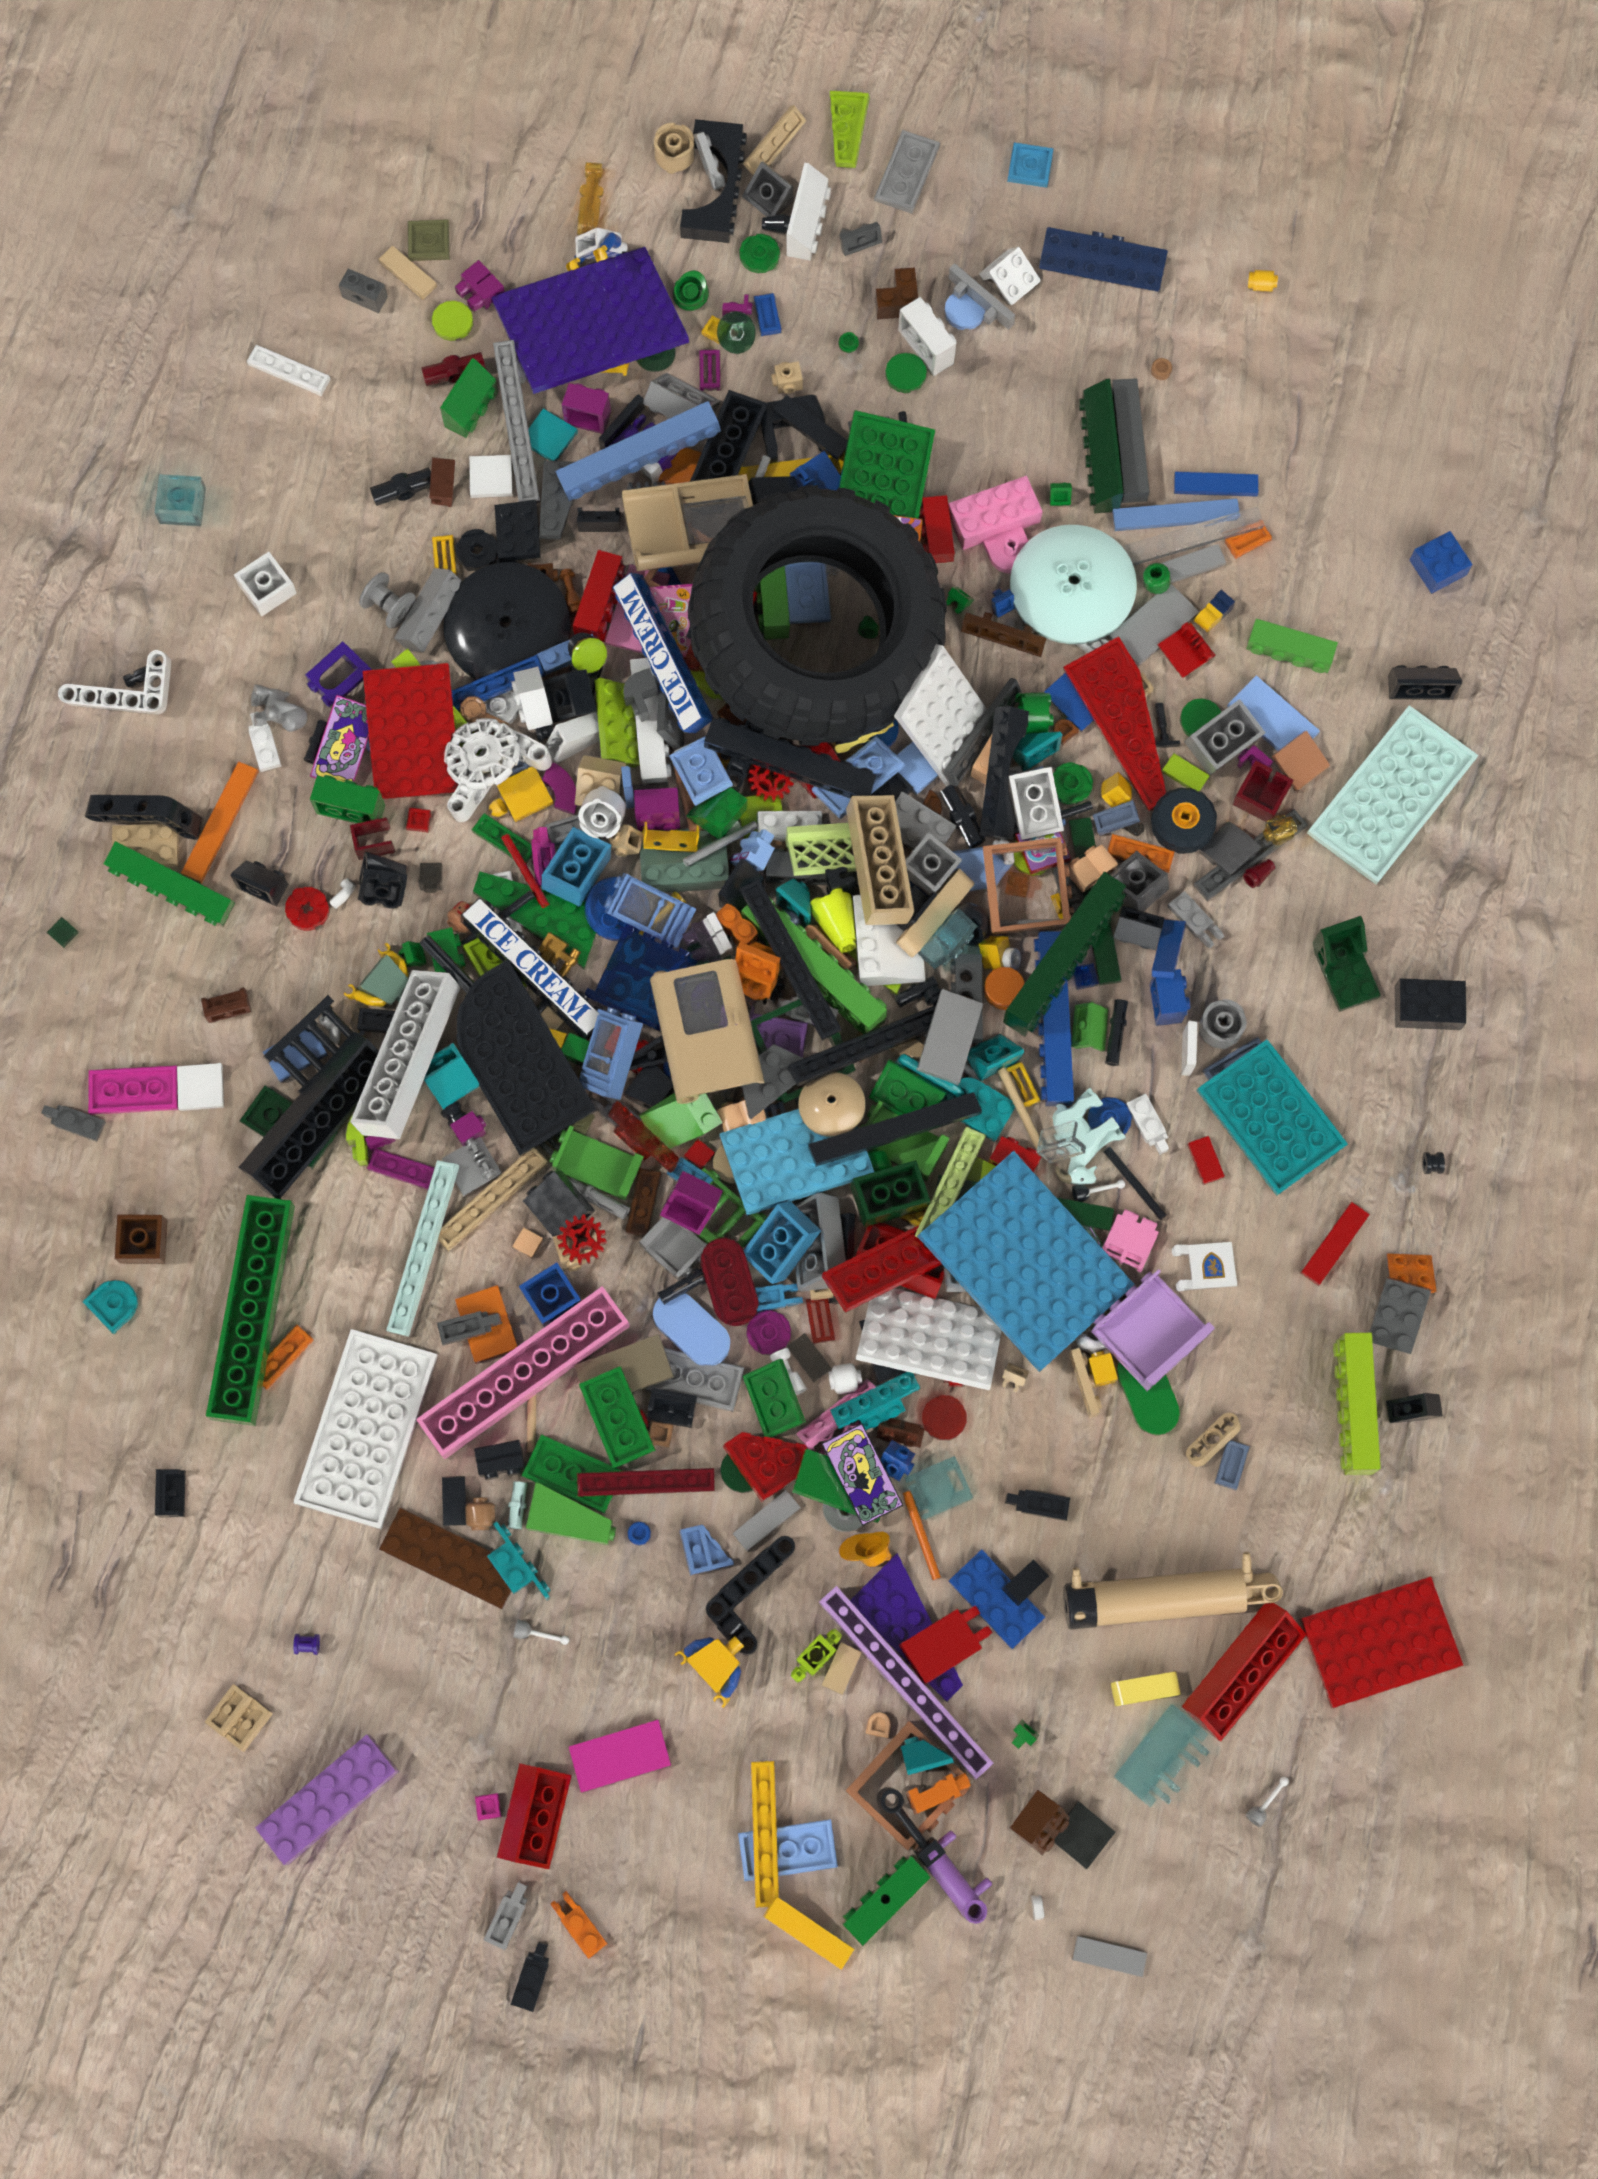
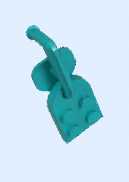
M901 1054L896 1063L911 1069L925 1080L946 1091L947 1093L942 1102L974 1092L982 1113L960 1122L971 1129L985 1134L986 1138L993 1142L997 1140L1015 1109L1012 1100L977 1079L962 1078L960 1083L956 1085L917 1071L919 1061L907 1054Z

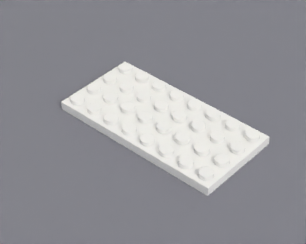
M353 1329L350 1330L293 1502L294 1504L382 1529L416 1425V1419L418 1418L438 1357L437 1354Z

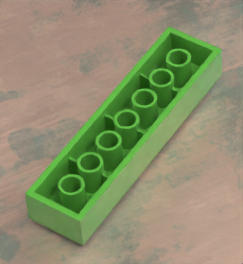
M746 905L741 910L742 918L750 921L755 926L758 939L764 945L770 947L748 905ZM775 907L826 1002L833 1008L838 1009V1013L862 1034L880 1028L886 1022V1004L878 997L875 999L865 984H859L854 980V975L850 970L841 968L838 965V960L830 953L827 955L817 940H811L806 935L807 932L802 926L792 923L790 921L791 917L784 910L779 911Z

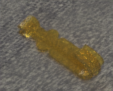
M586 162V184L581 185L579 189L582 198H580L577 235L598 228L601 205L599 198L604 194L603 188L599 186V178H602L603 174L602 163Z

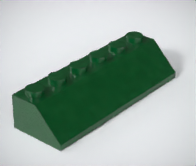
M1105 379L1083 390L1082 398L1078 399L1079 411L1083 412V417L1080 419L1081 430H1085V436L1082 439L1083 449H1087L1085 468H1089L1087 486L1091 487L1092 492L1089 493V505L1093 506L1094 514L1110 513L1113 509L1120 508L1123 497L1111 380Z

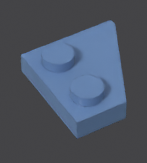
M703 1524L679 1531L690 1576L734 1565L733 1560L724 1553L721 1546L710 1536L709 1531Z

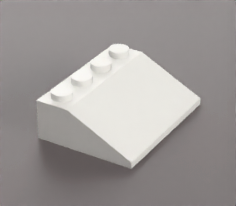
M854 895L853 907L859 983H863L866 986L925 982L923 949L911 958L896 944L897 939L904 932L896 924L865 925L861 895Z

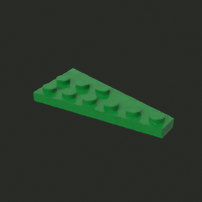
M479 871L473 894L484 901L490 902L494 908L502 911L531 889L529 885ZM542 890L549 902V906L542 908L536 897H534L509 916L511 920L522 925L524 929L544 941L549 932H552L569 944L565 949V952L568 954L571 953L573 948L578 949L581 953L577 958V964L585 970L597 934L587 922L584 910L585 902L579 907Z

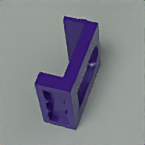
M342 641L305 674L308 681L306 685L313 693L318 692L322 696L321 700L330 708L334 704L336 695L341 697L347 696L363 681V671L372 669ZM341 657L355 669L351 675L334 689H325L320 685L322 674Z

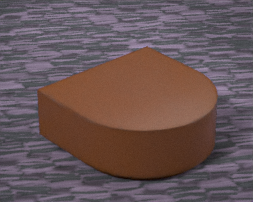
M1060 719L1053 726V732H1061L1063 735L1061 740L1062 746L1079 732V729L1068 719Z

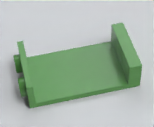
M879 1101L876 1106H871L867 1114L869 1120L866 1125L861 1124L860 1128L898 1115L884 1108L883 1102ZM927 1131L874 1149L887 1152L890 1161L897 1165L916 1160L922 1178L928 1181L950 1138L943 1134L938 1137Z
M569 1126L567 1131L563 1130L558 1141L562 1143L559 1151L554 1150L550 1162L553 1163L552 1170L562 1171L570 1178L572 1177L584 1184L592 1185L596 1189L626 1200L644 1156L637 1153L634 1156L573 1131L574 1127Z

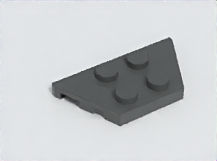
M774 1044L758 1056L764 1083L742 1085L747 1115L750 1120L796 1084L788 1070V1066L804 1058Z

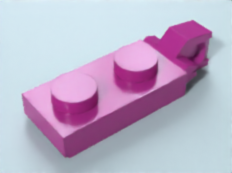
M538 827L533 830L531 846L535 880L539 887H542L543 872L556 854L554 843L551 842V839H548L547 827Z

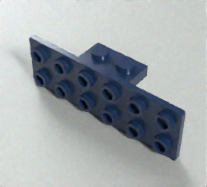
M1048 227L1039 268L1158 292L1168 251L1125 242L1122 236L1112 235V239L1105 238L1104 233L1092 231V235Z

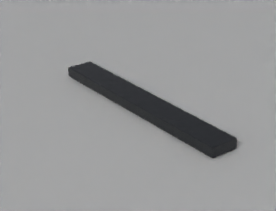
M757 879L739 888L775 956L780 958V965L821 1040L823 1041L841 1032L842 1029L760 880Z
M936 1005L791 1063L788 1066V1070L797 1086H800L928 1033Z
M972 1092L808 1144V1149L815 1167L981 1115L982 1109L975 1093Z

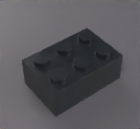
M1400 978L1396 983L1395 1028L1461 1030L1465 1026L1466 981Z

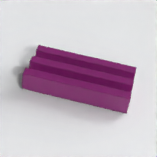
M699 350L700 390L708 389V391H712V389H716V391H721L720 350ZM704 355H708V383H704ZM712 355H716V383H712Z

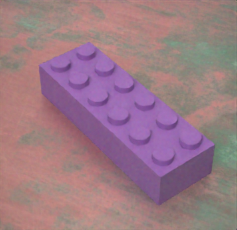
M367 1734L256 1826L255 1829L282 1864L289 1865L399 1773V1771L372 1736Z

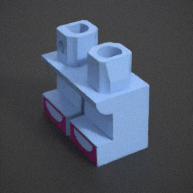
M765 829L761 830L760 833L752 831L747 839L740 840V846L743 849L741 853L732 854L729 862L736 866L740 859L743 858L756 871L764 870L775 849L770 845L774 835Z

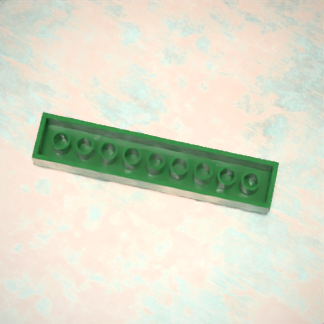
M246 1195L206 1411V1417L210 1420L256 1426L295 1205L290 1200Z

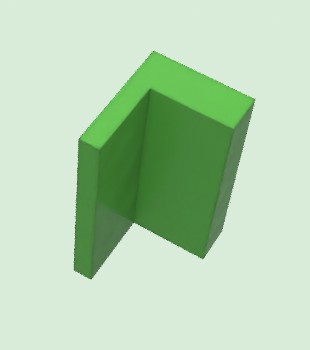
M1093 1002L1075 1005L1071 1047L1075 1049L1091 1047L1101 1052L1105 1051L1108 1021L1107 1008Z

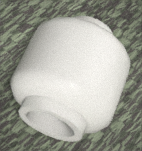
M852 1363L835 1365L832 1367V1371L828 1372L831 1390L834 1389L837 1394L856 1392L858 1384L862 1383L861 1371L856 1370Z

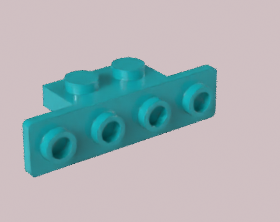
M906 1372L831 1409L830 1412L839 1429L860 1419L865 1430H868L906 1411L901 1398L919 1390L920 1386L914 1374Z
M496 1521L493 1525L506 1543L487 1556L513 1594H516L533 1581L545 1599L549 1600L550 1596L548 1593L551 1590L544 1580L538 1581L534 1575L538 1572L531 1561L527 1563L521 1557L524 1554L522 1548L517 1542L512 1544L508 1538L512 1535L505 1524L500 1526Z

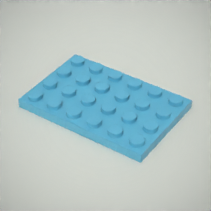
M831 1098V1099H828L827 1101H828L829 1103H834V1102L836 1101V1099H835V1098ZM799 1109L719 1134L747 1216L776 1207L779 1203L792 1202L851 1183L853 1178L874 1172L867 1151L815 1167L808 1144L830 1137L821 1136L811 1131L803 1122Z

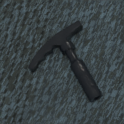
M1155 704L1158 726L1161 729V740H1155L1156 747H1180V740H1168L1169 734L1166 732L1167 722L1164 704Z

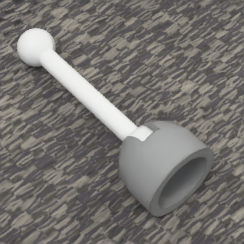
M517 1620L513 1638L525 1639L531 1634L560 1641L563 1645L569 1643L568 1636L560 1637L531 1630L528 1622Z
M1281 1777L1280 1784L1261 1807H1252L1247 1812L1246 1817L1254 1825L1261 1827L1267 1819L1265 1809L1283 1786L1289 1784V1779Z

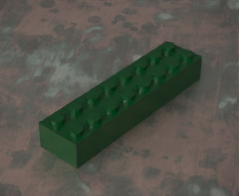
M1105 871L1006 1009L1004 1024L1024 1037L1028 1032H1034L1039 1024L1038 1021L1041 1018V1014L1046 1015L1051 1007L1053 997L1058 998L1064 988L1065 980L1069 981L1072 978L1078 963L1081 964L1086 958L1087 951L1090 948L1089 945L1093 947L1096 944L1102 928L1105 930L1108 927L1114 911L1117 913L1122 907L1123 900L1126 897L1124 893L1125 884Z

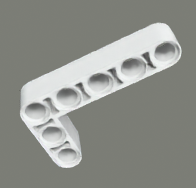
M154 650L150 652L147 657L144 692L64 684L59 688L58 697L62 702L71 706L155 715L161 714L167 707L171 659L162 651ZM162 656L164 660L162 665L156 666V658ZM157 677H160V678H161V684H160V686L154 688V686H153V681H154V679L157 678ZM73 690L74 697L71 700H67V692ZM94 692L96 696L94 701L88 702L87 697L89 693ZM115 694L117 697L116 702L109 704V697ZM137 696V704L131 707L130 699ZM158 698V707L152 709L151 701Z

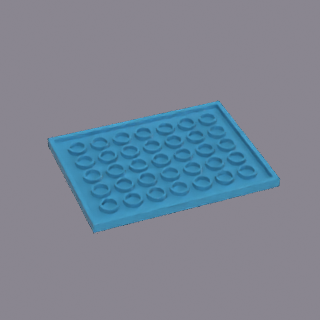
M1014 1151L917 1236L1039 1372L1134 1285L1128 1276Z

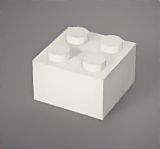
M267 552L234 574L238 586L261 616H264L297 594L292 581L270 552Z
M539 667L514 672L515 681L511 683L521 722H526L528 730L552 725L553 722Z

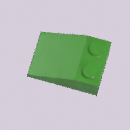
M674 1093L639 1115L660 1152L704 1135L723 1123L706 1093L700 1094L696 1101L687 1104L677 1103Z

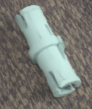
M513 1482L512 1498L508 1504L510 1514L507 1528L522 1529L523 1513L527 1507L525 1497L528 1483Z

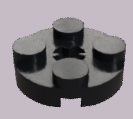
M481 529L466 531L456 544L458 561L467 571H477L485 566L496 564L498 556L496 539ZM475 546H479V549L483 548L479 554L471 552L474 551Z

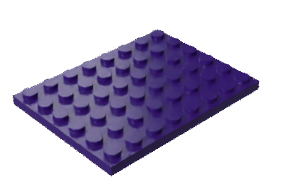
M646 247L491 297L508 339L514 340L517 359L533 394L689 343L688 334Z

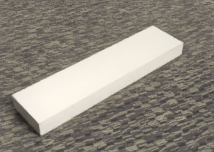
M255 345L247 360L249 366L319 396H322L331 380L327 374L259 345Z

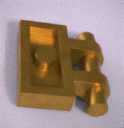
M549 932L538 950L546 962L551 961L555 966L560 958L563 959L565 962L557 972L562 977L566 976L568 978L567 974L571 967L577 964V958L581 952L573 948L570 954L566 953L565 949L569 944L552 932Z

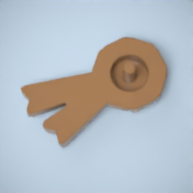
M469 696L461 703L460 714L468 722H476V719L492 718L498 720V723L509 725V723L487 713L486 704L480 697Z

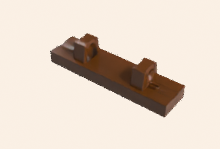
M966 612L961 632L1038 657L1042 656L1047 638L1032 634L1033 628L1031 626L1025 625L1022 631L991 621L993 616L991 613L985 612L982 618Z

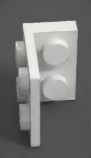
M1020 247L1008 249L979 273L983 280L992 279L1009 305H1013L1040 282V278Z

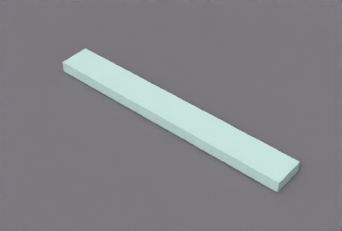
M439 1160L436 1162L387 1326V1332L407 1337L410 1335L459 1170V1165Z

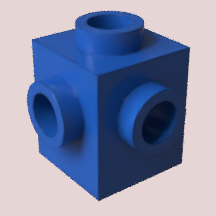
M892 1440L880 1460L889 1477L900 1481L904 1474L908 1476L915 1464L911 1461L915 1453Z

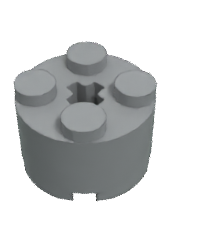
M1228 999L1212 1002L1207 1006L1200 1019V1036L1207 1044L1215 1048L1227 1049L1239 1041L1247 1025L1243 1008L1238 1003ZM1223 1021L1226 1024L1225 1026H1221L1220 1023Z

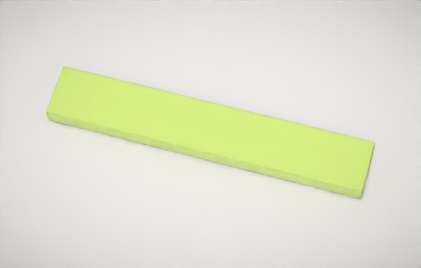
M966 1126L917 1229L915 1237L956 1202L986 1138L985 1134Z

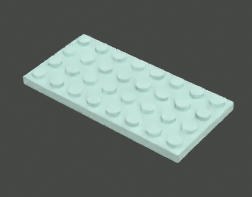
M1409 705L1308 830L1307 834L1377 885L1479 755Z

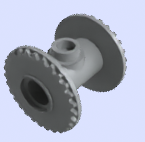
M380 572L365 586L360 595L359 604L364 609L377 604L388 613L386 626L393 629L404 622L415 603L416 596L412 592H408L402 597L397 596L387 588L389 575L385 572Z

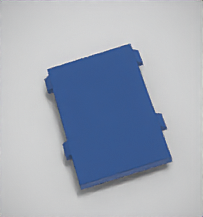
M1066 673L1044 691L1045 693H1050L1051 702L1081 732L1094 721Z

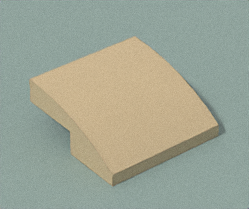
M233 1684L205 1720V1723L238 1749L245 1752L273 1713Z

